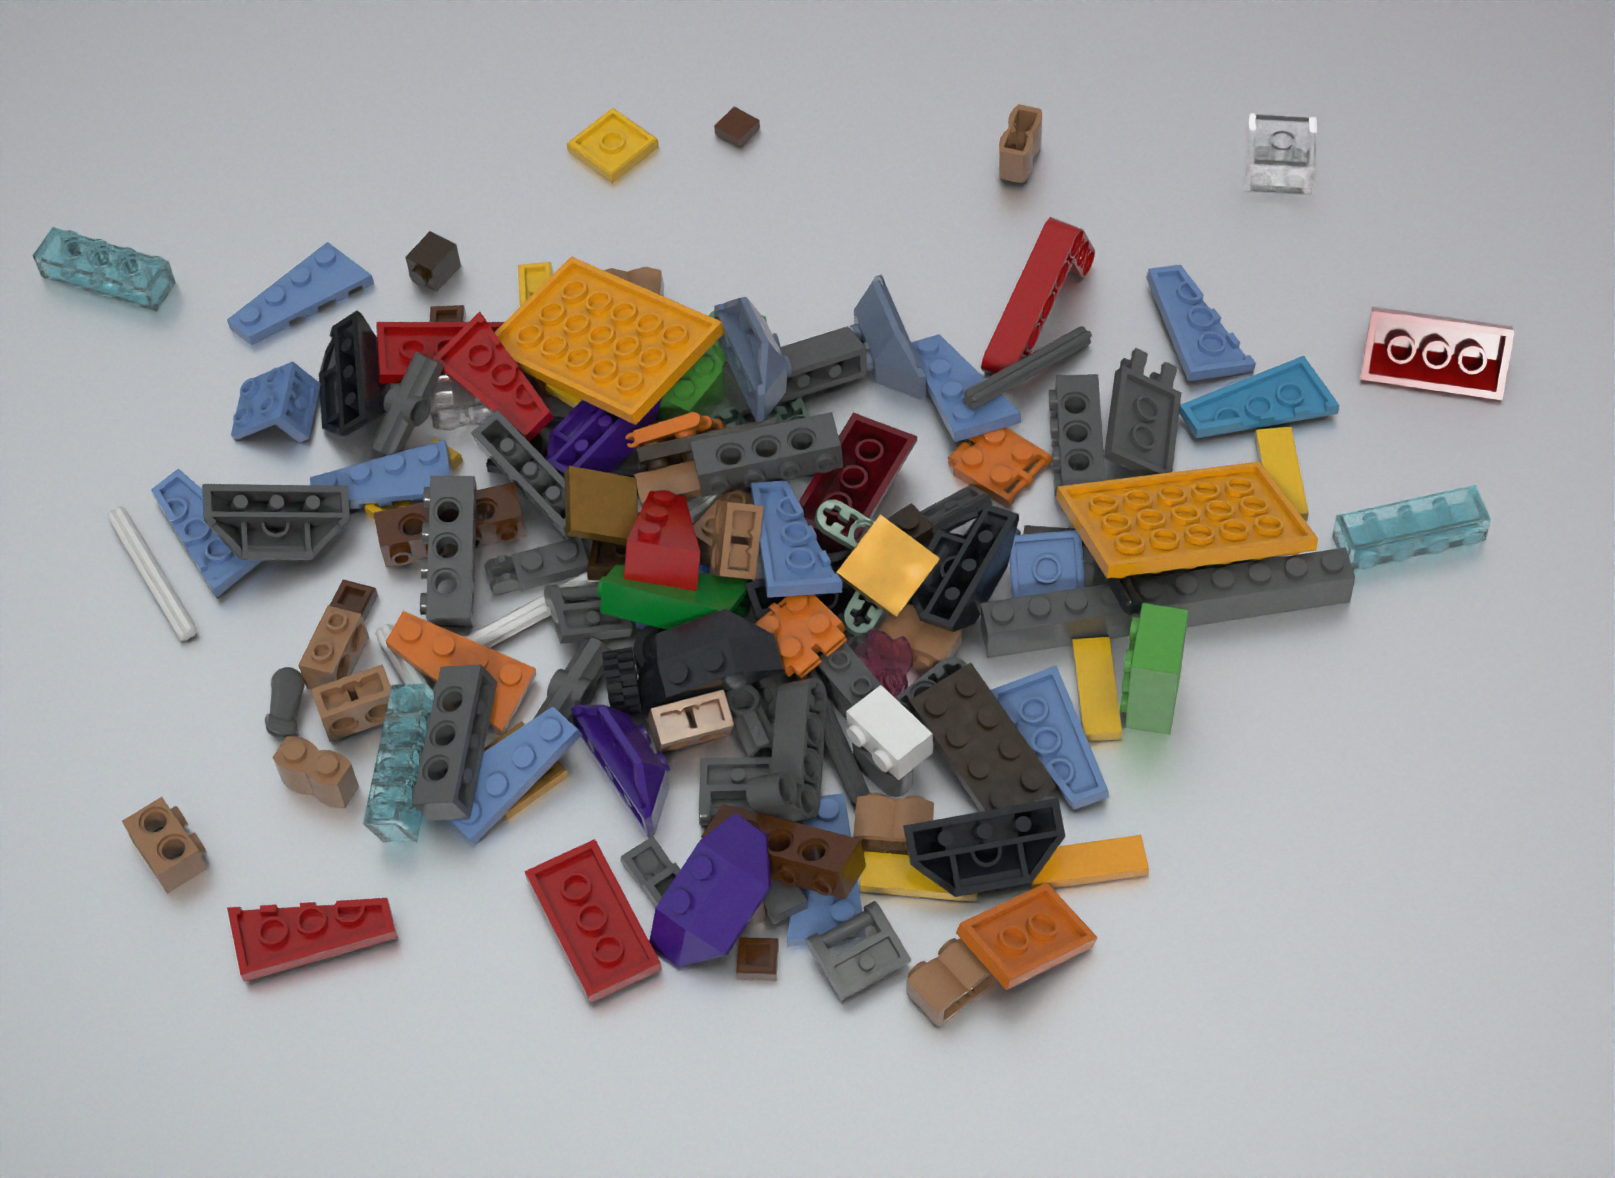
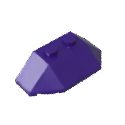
M661 399L636 425L582 400L549 434L548 456L546 460L564 477V472L569 466L606 473L613 472L635 449L627 446L628 443L632 444L634 441L625 439L626 435L634 430L655 424Z
M606 705L573 706L571 708L574 726L581 732V738L646 836L650 838L655 835L669 791L667 773L670 772V767L664 755L660 751L654 753L650 747L652 742L648 732L642 724L636 726L629 714Z
M734 813L701 839L655 908L649 940L653 949L678 967H685L690 964L728 955L771 890L770 861L767 848L769 846L768 835L740 815Z

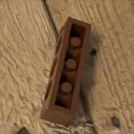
M515 482L477 490L475 549L485 545L511 542L517 538L526 537ZM423 502L374 513L379 546L386 567L402 566L413 561L422 560V557L428 558V544H423L422 525L423 522H429V509H424ZM447 509L440 515V520L447 523L453 522L457 519L459 512L455 509ZM446 544L439 550V555L442 557L445 554L457 552L458 547L454 544Z
M722 804L701 835L703 839L736 813L768 835L769 846L767 848L771 879L780 881L787 886H797L812 890L824 896L830 895L846 900L866 867L861 840L858 838Z

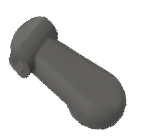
M284 667L277 670L271 678L270 714L267 713L265 716V725L268 734L274 737H284L294 733L297 729V721L294 718L305 687V680L302 674L292 667Z

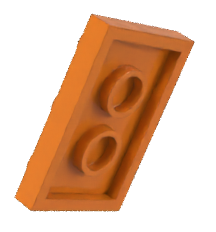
M1047 882L961 922L956 931L960 939L1006 990L1093 948L1098 938Z

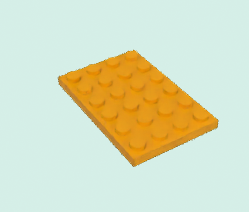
M570 257L495 331V334L522 372L635 425L725 333L721 321L574 257Z
M1260 461L1057 487L1056 500L1106 578H1124L1129 575L1144 573L1156 574L1166 570L1193 569L1197 566L1229 564L1234 561L1249 559L1261 560L1271 556L1297 555L1301 552L1316 551L1318 537Z

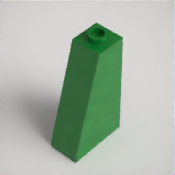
M615 565L607 576H603L600 579L597 588V597L601 598L600 613L668 630L723 609H727L745 618L750 612V600L744 584L753 582V580L698 573L697 591L626 580L624 579L625 565Z

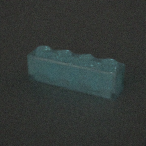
M1476 485L1336 515L1332 538L1337 549L1346 547L1353 570H1365L1377 564L1391 561L1402 562L1413 556L1427 553L1438 554L1446 549L1458 546H1474L1486 540L1491 517Z

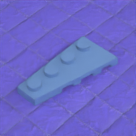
M326 242L228 318L227 322L232 331L252 346L289 327L291 320L299 316L309 317L319 312V306L333 299L337 303L349 297V291L359 286H362L364 289L374 284V281L369 272L329 242Z
M1182 265L1148 269L1146 279L1188 381L1254 372L1256 366L1254 359L1242 352L1239 348L1240 341L1233 332L1228 333L1220 323L1221 316L1214 308H1209L1203 301L1204 294Z
M441 440L310 477V485L348 486L349 509H361L363 504L377 503L379 507L393 506L394 501L412 500L413 504L423 502L424 487H430V476H453L449 448L446 441Z
M788 481L751 483L752 504L763 506L759 549L767 597L842 593V580L838 573L835 574L830 566L831 560L826 551H822L817 542V534L812 525L808 526L804 518V511Z
M1057 665L991 689L1073 810L1110 797Z
M551 707L484 751L470 819H451L450 821L476 845L505 813L580 738L581 732L559 711Z
M845 793L820 796L818 815L813 819L803 820V824L851 837ZM858 880L846 900L830 895L824 896L815 891L800 888L807 899L808 908L790 916L787 947L807 945L806 938L815 933L821 935L861 913L862 905ZM865 929L847 939L866 937Z

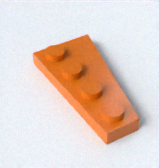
M402 611L386 640V645L390 650L421 674H426L435 682L438 681L441 667L481 664L497 681L489 724L500 735L506 732L536 676V668L405 611Z

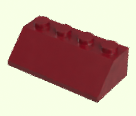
M854 412L852 413L839 434L843 468L834 469L826 473H816L799 500L804 511V518L808 526L812 525L817 534V542L822 551L825 550L827 554L849 548L818 530L815 524V514L819 506L827 500H838L871 519L918 441L917 436ZM832 509L830 513L823 511L822 514L827 517L825 523L829 526H832L834 522L841 524L845 527L841 534L846 536L848 529L855 520L850 518L848 523L845 524L837 518L839 513L837 510ZM866 527L856 528L854 531L856 542H858Z

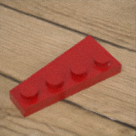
M480 311L432 358L444 365L442 372L488 410L492 413L498 410L528 442L554 418Z
M388 898L336 901L335 905L317 906L316 902L300 903V907L278 908L276 904L260 905V909L242 910L241 907H227L240 975L244 982L398 938Z

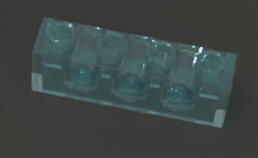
M52 227L32 255L43 278L156 312L176 284L169 261L164 258L143 254L129 247L123 248L109 244L102 239L85 237L71 230L65 231Z
M426 683L396 684L391 686L363 825L382 842H418L423 814L412 805V788L417 781L420 767L419 755L424 748L427 734L426 722L431 715L434 701L433 690Z

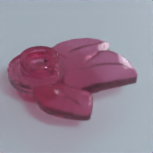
M874 628L869 629L866 638V656L859 658L883 687L895 698L908 688L906 675L913 666L912 648L904 636L893 641L887 633Z

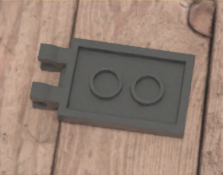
M1135 348L1132 351L1131 360L1123 358L1120 362V368L1115 371L1104 458L1143 476L1170 473L1173 471L1182 393L1173 389L1177 367L1164 362L1161 365L1160 374L1152 372L1150 377H1147L1143 374L1148 353Z

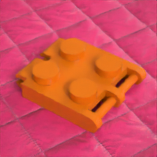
M691 412L634 430L632 433L627 434L625 439L634 441L632 444L628 443L627 446L637 449L643 446L725 429V423L719 419L713 420L709 416H701L699 413Z
M1006 427L968 438L967 442H962L948 457V464L953 467L954 476L988 493L991 499L1006 508L1011 507L1014 503L1013 498L1024 486L1029 487L1034 482L1033 477L1043 466L1048 467L1052 463V456ZM1036 461L1037 463L1027 473L1025 470ZM1015 481L1018 482L1009 493L1006 492Z
M814 594L786 596L778 604L773 602L768 607L770 611L754 623L776 636L786 670L784 673L788 677L796 673L802 679L822 662L817 655L818 652L821 651L828 657L847 641L842 633L846 630L843 622Z

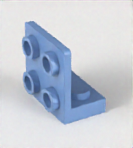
M293 361L246 380L240 388V397L236 413L233 417L234 423L231 436L238 440L272 425H277L299 443L309 439L321 383Z

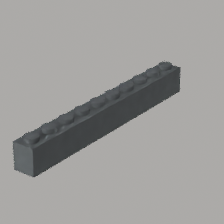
M1345 547L1141 578L1132 581L1144 603L1189 610L1187 627L1348 603L1351 600L1355 575ZM1102 584L981 603V632L987 658L1069 646L1072 645V639L1110 637V639L1127 637L1130 635L1132 617L1140 618V614L1126 615L1110 586Z

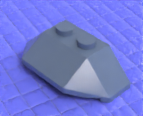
M882 274L875 276L854 308V324L850 325L851 331L866 347L867 370H871L878 384L918 399L926 398L925 372L915 353Z
M741 297L714 306V319L722 322V328L725 332L717 341L756 422H763L786 393L787 377H790L792 372L788 356H783L780 350L777 334H772L766 320L747 297Z

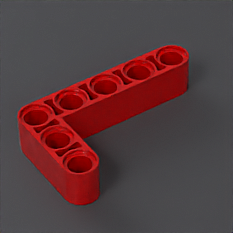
M1052 217L1048 218L985 351L981 363L982 371L993 375L1031 354L1068 272L1081 277H1085L1088 274L1094 261L1095 249L1083 229Z

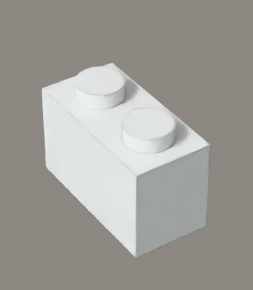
M882 685L846 711V732L850 740L858 747H865L872 754L875 764L882 771H889L898 780L933 754V734Z

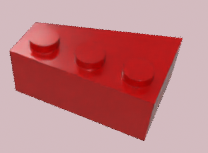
M668 490L649 491L627 539L624 579L697 591L700 549L686 497L675 495Z

